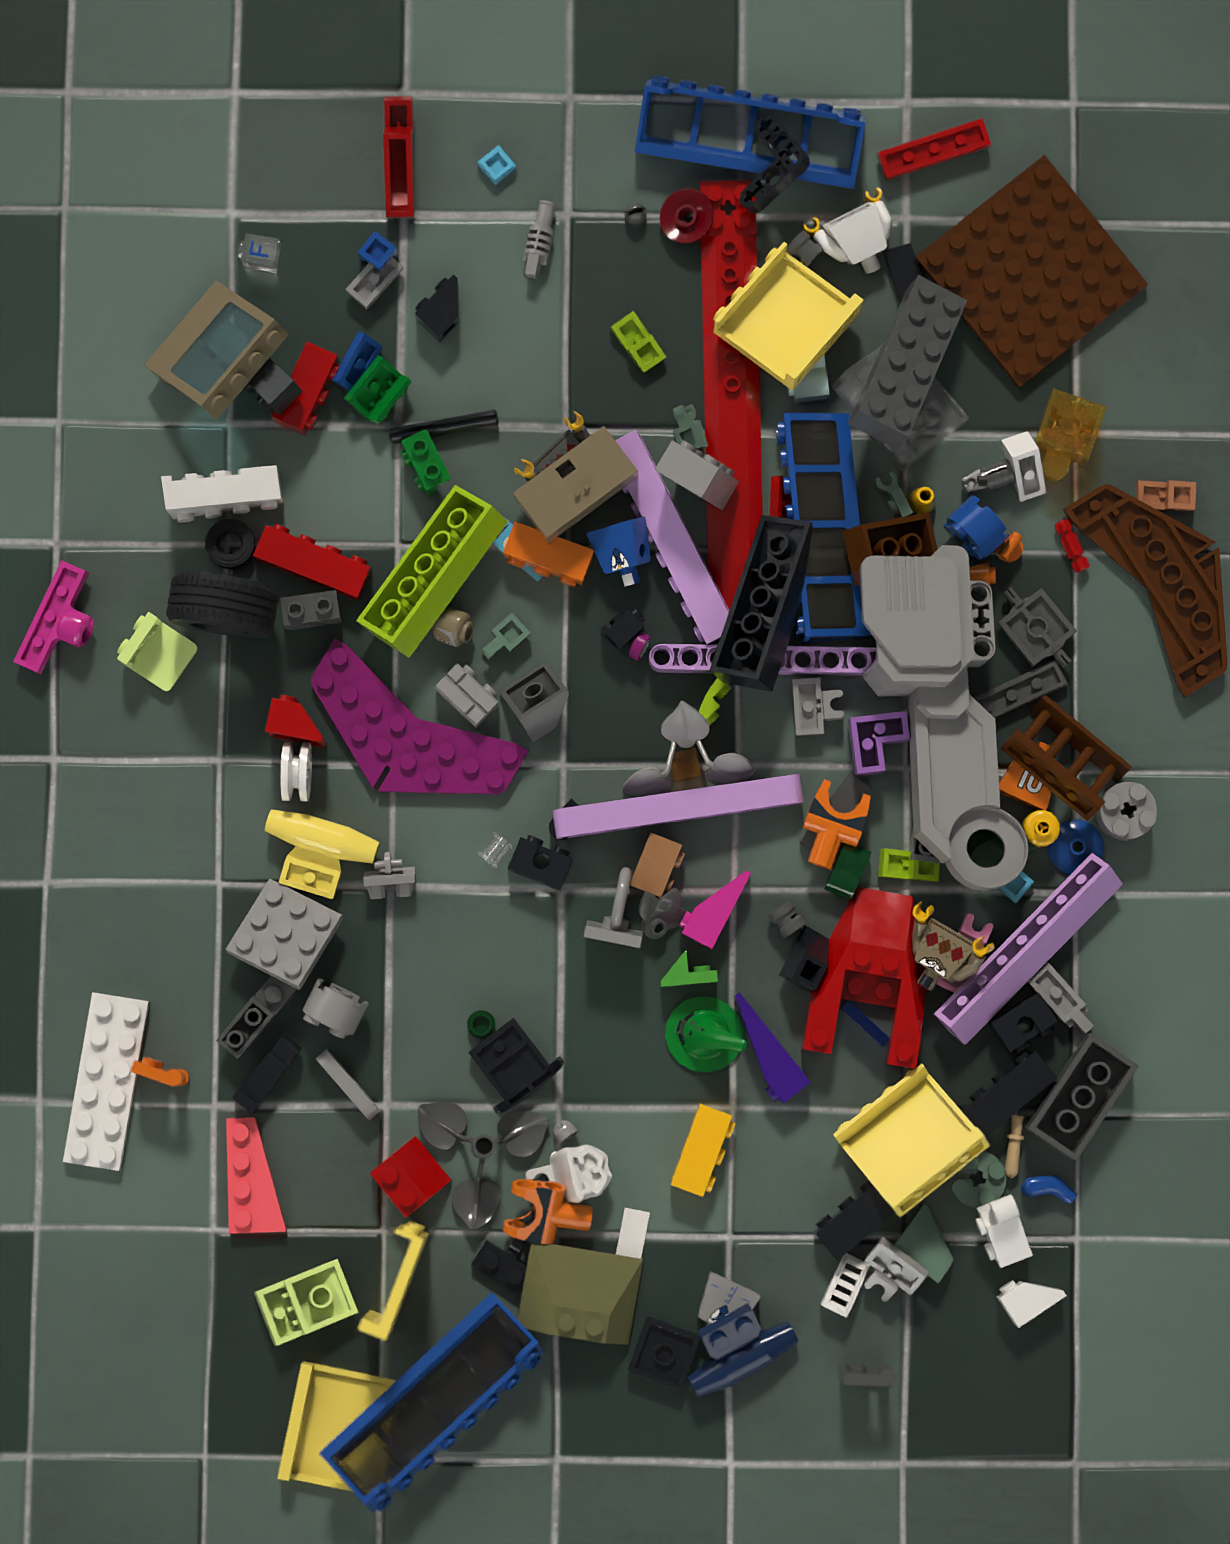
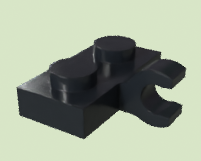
M514 1238L507 1251L487 1239L471 1265L517 1295H520L523 1289L527 1265L516 1257L526 1241Z

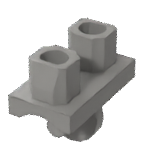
M391 852L384 853L385 860L374 861L375 870H364L363 883L368 888L370 899L384 898L386 896L385 885L396 884V894L398 897L412 896L413 883H415L416 877L415 867H403L402 859H391Z

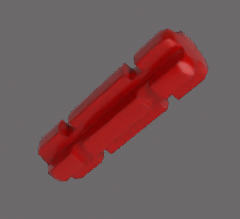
M1064 519L1057 522L1054 528L1057 534L1062 536L1060 541L1068 559L1072 558L1073 562L1071 565L1074 572L1079 573L1088 569L1090 564L1087 557L1082 555L1084 551L1076 533L1071 531L1073 526L1070 520Z

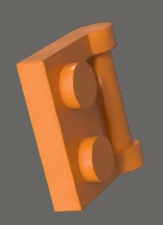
M143 1057L142 1061L134 1060L130 1072L170 1086L186 1085L190 1078L186 1070L162 1068L163 1062L149 1057Z

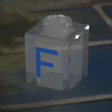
M246 233L245 240L239 243L238 258H241V262L246 268L277 273L281 243L278 238Z

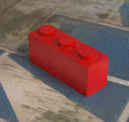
M306 342L290 376L303 392L280 416L275 411L273 412L271 417L275 423L304 436L308 429H313L318 418L315 412L319 404H325L330 391L327 387L340 366L337 354Z

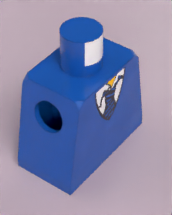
M645 517L628 520L587 533L605 574L620 571L624 587L640 583L636 566L648 563L651 560Z

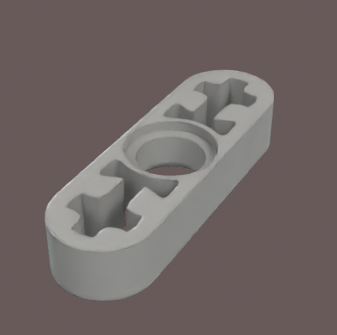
M328 1049L316 1057L320 1065L368 1120H371L380 1112L377 1105Z

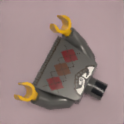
M573 411L577 419L572 424L565 417L564 423L573 431L571 432L568 429L533 464L530 461L521 459V462L526 466L525 470L522 472L514 468V473L525 477L528 482L587 439L590 435L583 425V417L576 411ZM570 465L560 472L559 475L563 479L573 472L574 469Z

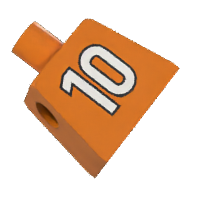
M1037 741L1036 743L1044 751H1047V749L1050 747L1049 745L1040 741ZM1014 760L999 780V794L1036 811L1047 810L1051 791Z

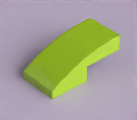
M634 311L610 326L616 338L643 373L666 358L653 336L647 332Z
M880 849L878 877L939 882L940 861L937 864L910 859L911 851Z

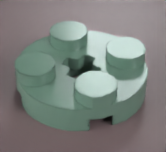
M983 1151L948 1179L951 1191L958 1201L970 1207L977 1208L995 1201L1001 1197L1005 1190V1168L994 1155ZM979 1170L982 1172L985 1182L984 1184L979 1183L977 1187H974L973 1180L969 1178L971 1174H976Z

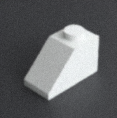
M1026 431L1002 439L1004 458L1009 461L1015 477L1013 485L1019 501L1022 502L1045 494L1046 488L1039 448L1029 432Z
M1012 1280L999 1289L1001 1294L996 1296L1014 1325L1019 1328L1064 1298L1066 1294L1057 1288L1023 1281L1015 1283Z

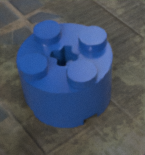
M972 495L946 518L947 523L943 527L953 538L957 536L963 543L961 547L966 550L971 559L976 557L978 560H985L1010 535L1003 533L1007 528L999 517L987 505L981 508L977 504L980 499Z

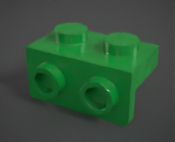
M378 355L344 399L364 418L379 424L389 415L390 409L396 401L405 395L407 387L412 381L400 374L387 360Z
M422 430L401 441L404 450L400 454L407 467L413 466L417 475L412 478L419 492L425 490L429 497L438 492L437 486L449 481L451 477L428 431Z

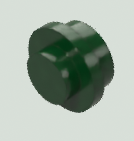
M475 1011L468 1018V1031L475 1038H487L495 1030V1019L487 1011Z

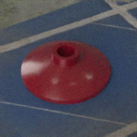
M684 188L675 191L664 201L660 210V225L663 232L671 240L682 244L693 243L701 239L709 231L713 222L714 212L710 200L704 193L696 189ZM689 214H693V220L686 223V217Z

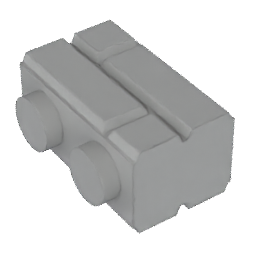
M457 663L434 688L470 724L477 728L498 707L499 702L496 700L498 694L488 684L482 687L475 680L478 675L467 664L462 668Z

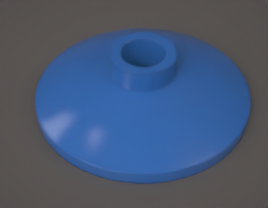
M1073 819L1060 824L1059 836L1054 843L1047 846V851L1052 864L1059 871L1071 875L1091 853L1102 860L1104 843L1101 834L1092 824L1083 820ZM1074 842L1081 843L1082 850L1080 852L1073 850L1072 845Z

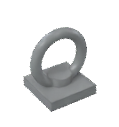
M624 867L620 871L612 915L604 916L603 923L587 920L584 937L640 948L643 931L629 929V921L622 919L631 878L630 868Z

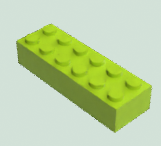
M454 485L356 621L373 636L410 658L508 521L492 505Z

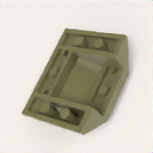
M530 1242L517 1320L526 1329L545 1334L600 1343L629 1345L643 1259L556 1244Z

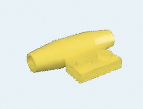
M271 810L265 825V832L295 846L286 856L279 883L330 899H334L341 877L340 860L374 864L380 842L350 827L302 813Z

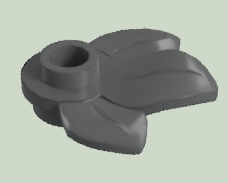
M671 889L660 899H657L648 891L643 895L639 905V915L643 919V933L648 938L659 939L668 930L680 925L687 910L680 907L681 896L678 889Z

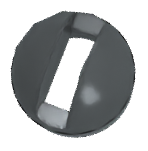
M631 203L626 207L625 220L629 225L640 226L645 222L647 211L642 204ZM642 210L641 213H636L629 216V212Z

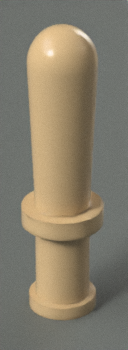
M1013 1114L1011 1116L1010 1134H1007L1009 1144L1005 1162V1174L1008 1178L1016 1177L1019 1171L1021 1140H1024V1136L1021 1135L1023 1119H1025L1023 1115Z

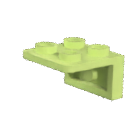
M148 612L145 617L142 615L136 621L133 627L135 632L130 640L125 639L117 651L120 655L117 659L162 690L170 691L197 652L198 647L195 643L161 622L158 617Z

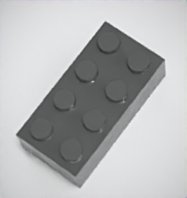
M1085 1034L1024 1129L1068 1159L1077 1161L1139 1065L1093 1034Z

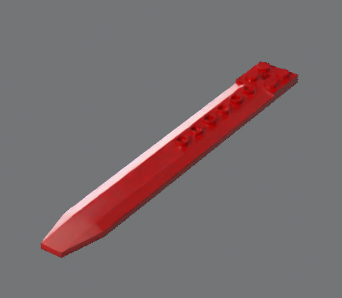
M753 180L700 181V191L708 197L714 212L712 225L705 236L701 238L705 437L708 447L705 448V454L733 470L735 473L732 477L740 481L723 510L706 501L708 569L729 610L761 515H763L759 366L714 333L715 321L713 318L722 306L726 308L730 304L731 297L737 288L745 287L749 282L750 274L757 267L756 213L748 212L740 203L741 192ZM725 203H731V206L736 208V210L731 212L730 216H727L725 211L720 210V207L725 206Z

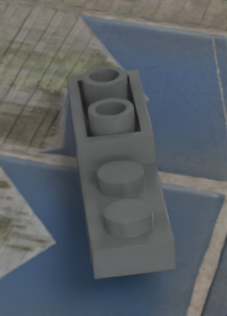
M270 976L216 1041L239 1059L285 1007L298 989Z

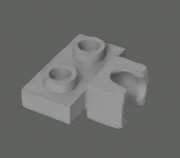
M820 678L792 679L795 736L823 735V721L844 719L845 714L843 711H835L830 706L832 700L841 698L843 695L842 690L821 692Z
M882 1237L865 1259V1262L874 1269L867 1277L864 1286L870 1289L875 1284L882 1285L885 1289L882 1300L887 1302L897 1291L898 1287L911 1296L925 1280L929 1271Z

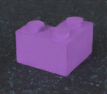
M906 711L851 717L847 721L854 776L884 773L885 762L882 745L906 743L910 740Z

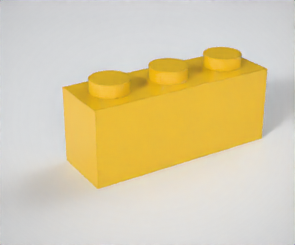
M699 1103L670 1183L672 1186L702 1197L705 1191L711 1192L716 1178L711 1175L715 1164L721 1165L726 1151L721 1146L725 1137L730 1139L735 1126V1122L731 1121L732 1115Z

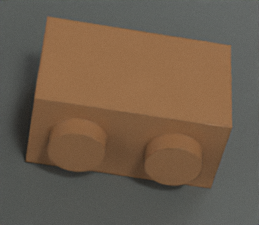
M650 833L629 887L644 893L648 891L659 899L663 893L669 892L674 882V879L669 878L673 867L679 869L685 853L680 852L682 845Z

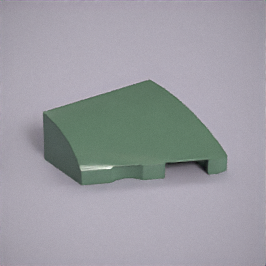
M922 1204L894 1245L928 1270L927 1276L939 1283L954 1259L928 1206Z

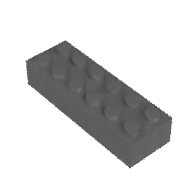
M920 275L914 279L905 292L848 421L849 425L895 449H898L910 435L968 300Z

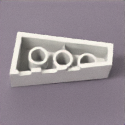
M276 465L242 468L237 470L238 475H232L231 471H214L209 474L210 477L204 478L203 475H197V473L185 474V477L177 481H172L171 476H161L166 511L173 520L177 519L178 522L183 523L193 521L194 516L205 515V518H217L222 516V512L233 511V514H244L250 512V508L261 507V510L275 509L278 507L277 504L284 503L279 469Z

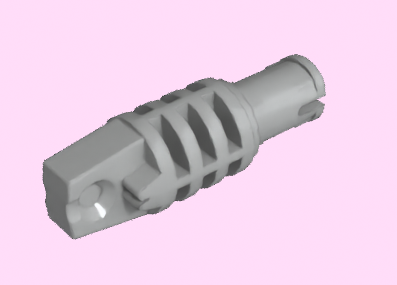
M540 200L535 224H532L529 229L522 260L527 262L525 275L528 278L538 279L541 266L547 265L554 234L551 224L556 207L555 203Z

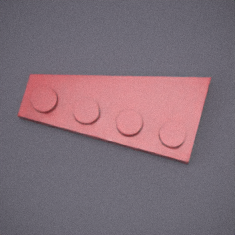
M256 1117L227 1118L229 1234L286 1232V1224L282 1216L280 1202L274 1187L273 1177L266 1158Z

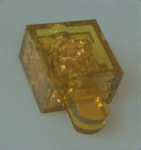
M1057 389L1052 390L1048 396L1034 437V442L1039 450L1045 452L1042 461L1045 479L1052 482L1062 480L1068 473L1071 461L1085 465L1090 458L1107 408L1106 406Z

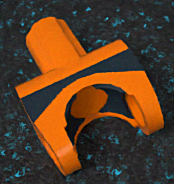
M824 779L810 804L803 828L817 833L807 862L832 870L841 842L854 847L857 846L866 823L870 795L863 793L860 802L851 812H837L832 808L829 801L830 793L828 791L831 781Z
M518 1179L513 1181L511 1192L519 1197H523L524 1200L530 1201L533 1207L523 1217L505 1220L502 1230L507 1235L520 1240L552 1244L555 1241L557 1227L588 1231L592 1222L593 1209L591 1205L563 1202L566 1187L558 1182L540 1179Z

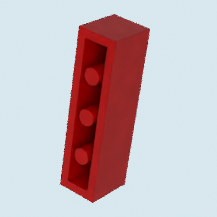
M274 524V527L265 526L253 554L255 560L331 591L336 590L341 595L360 601L372 572L371 567L367 565V560L352 555L351 559L341 555L342 551L331 545H326L325 548L315 545V539L303 534L299 538L290 535V530L281 525Z

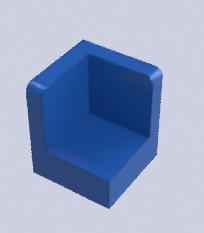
M376 231L372 233L357 252L361 262H368L380 272L392 257L396 259L398 256L397 247Z

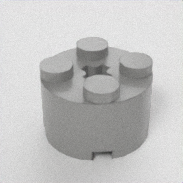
M1122 782L1107 789L1101 795V798L1106 802L1095 814L1097 824L1102 832L1116 840L1128 841L1144 835L1151 829L1156 822L1157 805L1153 795L1144 785L1134 782ZM1124 806L1131 809L1129 818L1127 815L1121 814L1120 810L1124 809Z
M317 979L302 1009L305 1013L303 1019L316 1026H319L321 1023L330 1027L329 1032L342 1039L345 1036L354 1035L369 1003L365 1000L360 1004L358 1002L360 996L334 983H331L330 987L323 986L325 980Z

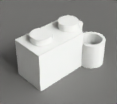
M1011 1194L976 1208L980 1218L975 1219L980 1234H986L988 1243L984 1244L990 1261L995 1259L1000 1268L1033 1256L1019 1218L1017 1205Z

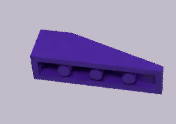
M739 992L734 998L764 1081L768 1085L765 1091L774 1102L780 1100L782 1103H785L807 1086L810 1080Z

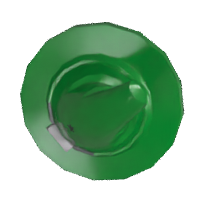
M698 996L685 1000L672 1011L666 1022L665 1039L669 1052L679 1064L692 1071L709 1073L723 1069L735 1060L739 1051L744 1052L747 1047V1041L743 1039L744 1031L739 1016L730 1005L714 997Z

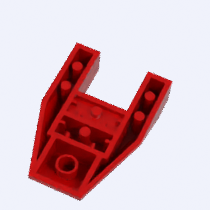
M862 887L856 888L829 938L828 967L816 991H810L801 1044L802 1050L831 1054L840 999L894 1008L885 1064L916 1069L921 1041L926 988L917 983L924 972V968L914 961L915 956L912 953V931L915 921L913 915V896Z

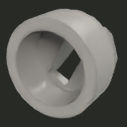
M568 1120L560 1121L563 1127L559 1128L555 1124L553 1128V1135L560 1145L568 1142L578 1133L576 1127Z

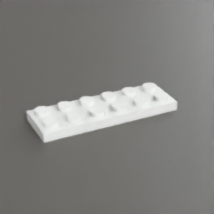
M92 992L63 1162L121 1171L137 1074L130 1072L134 1060L140 1061L150 1001Z

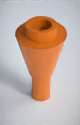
M990 562L969 567L970 581H983L990 588L991 584H996V568L990 567Z

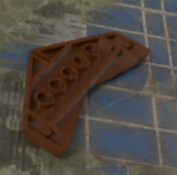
M1110 484L1099 486L1065 507L1063 512L1070 522L1147 589L1176 687L1184 698L1222 675L1227 669L1228 661L1220 550L1218 547L1199 560H1196L1194 557L1216 542Z

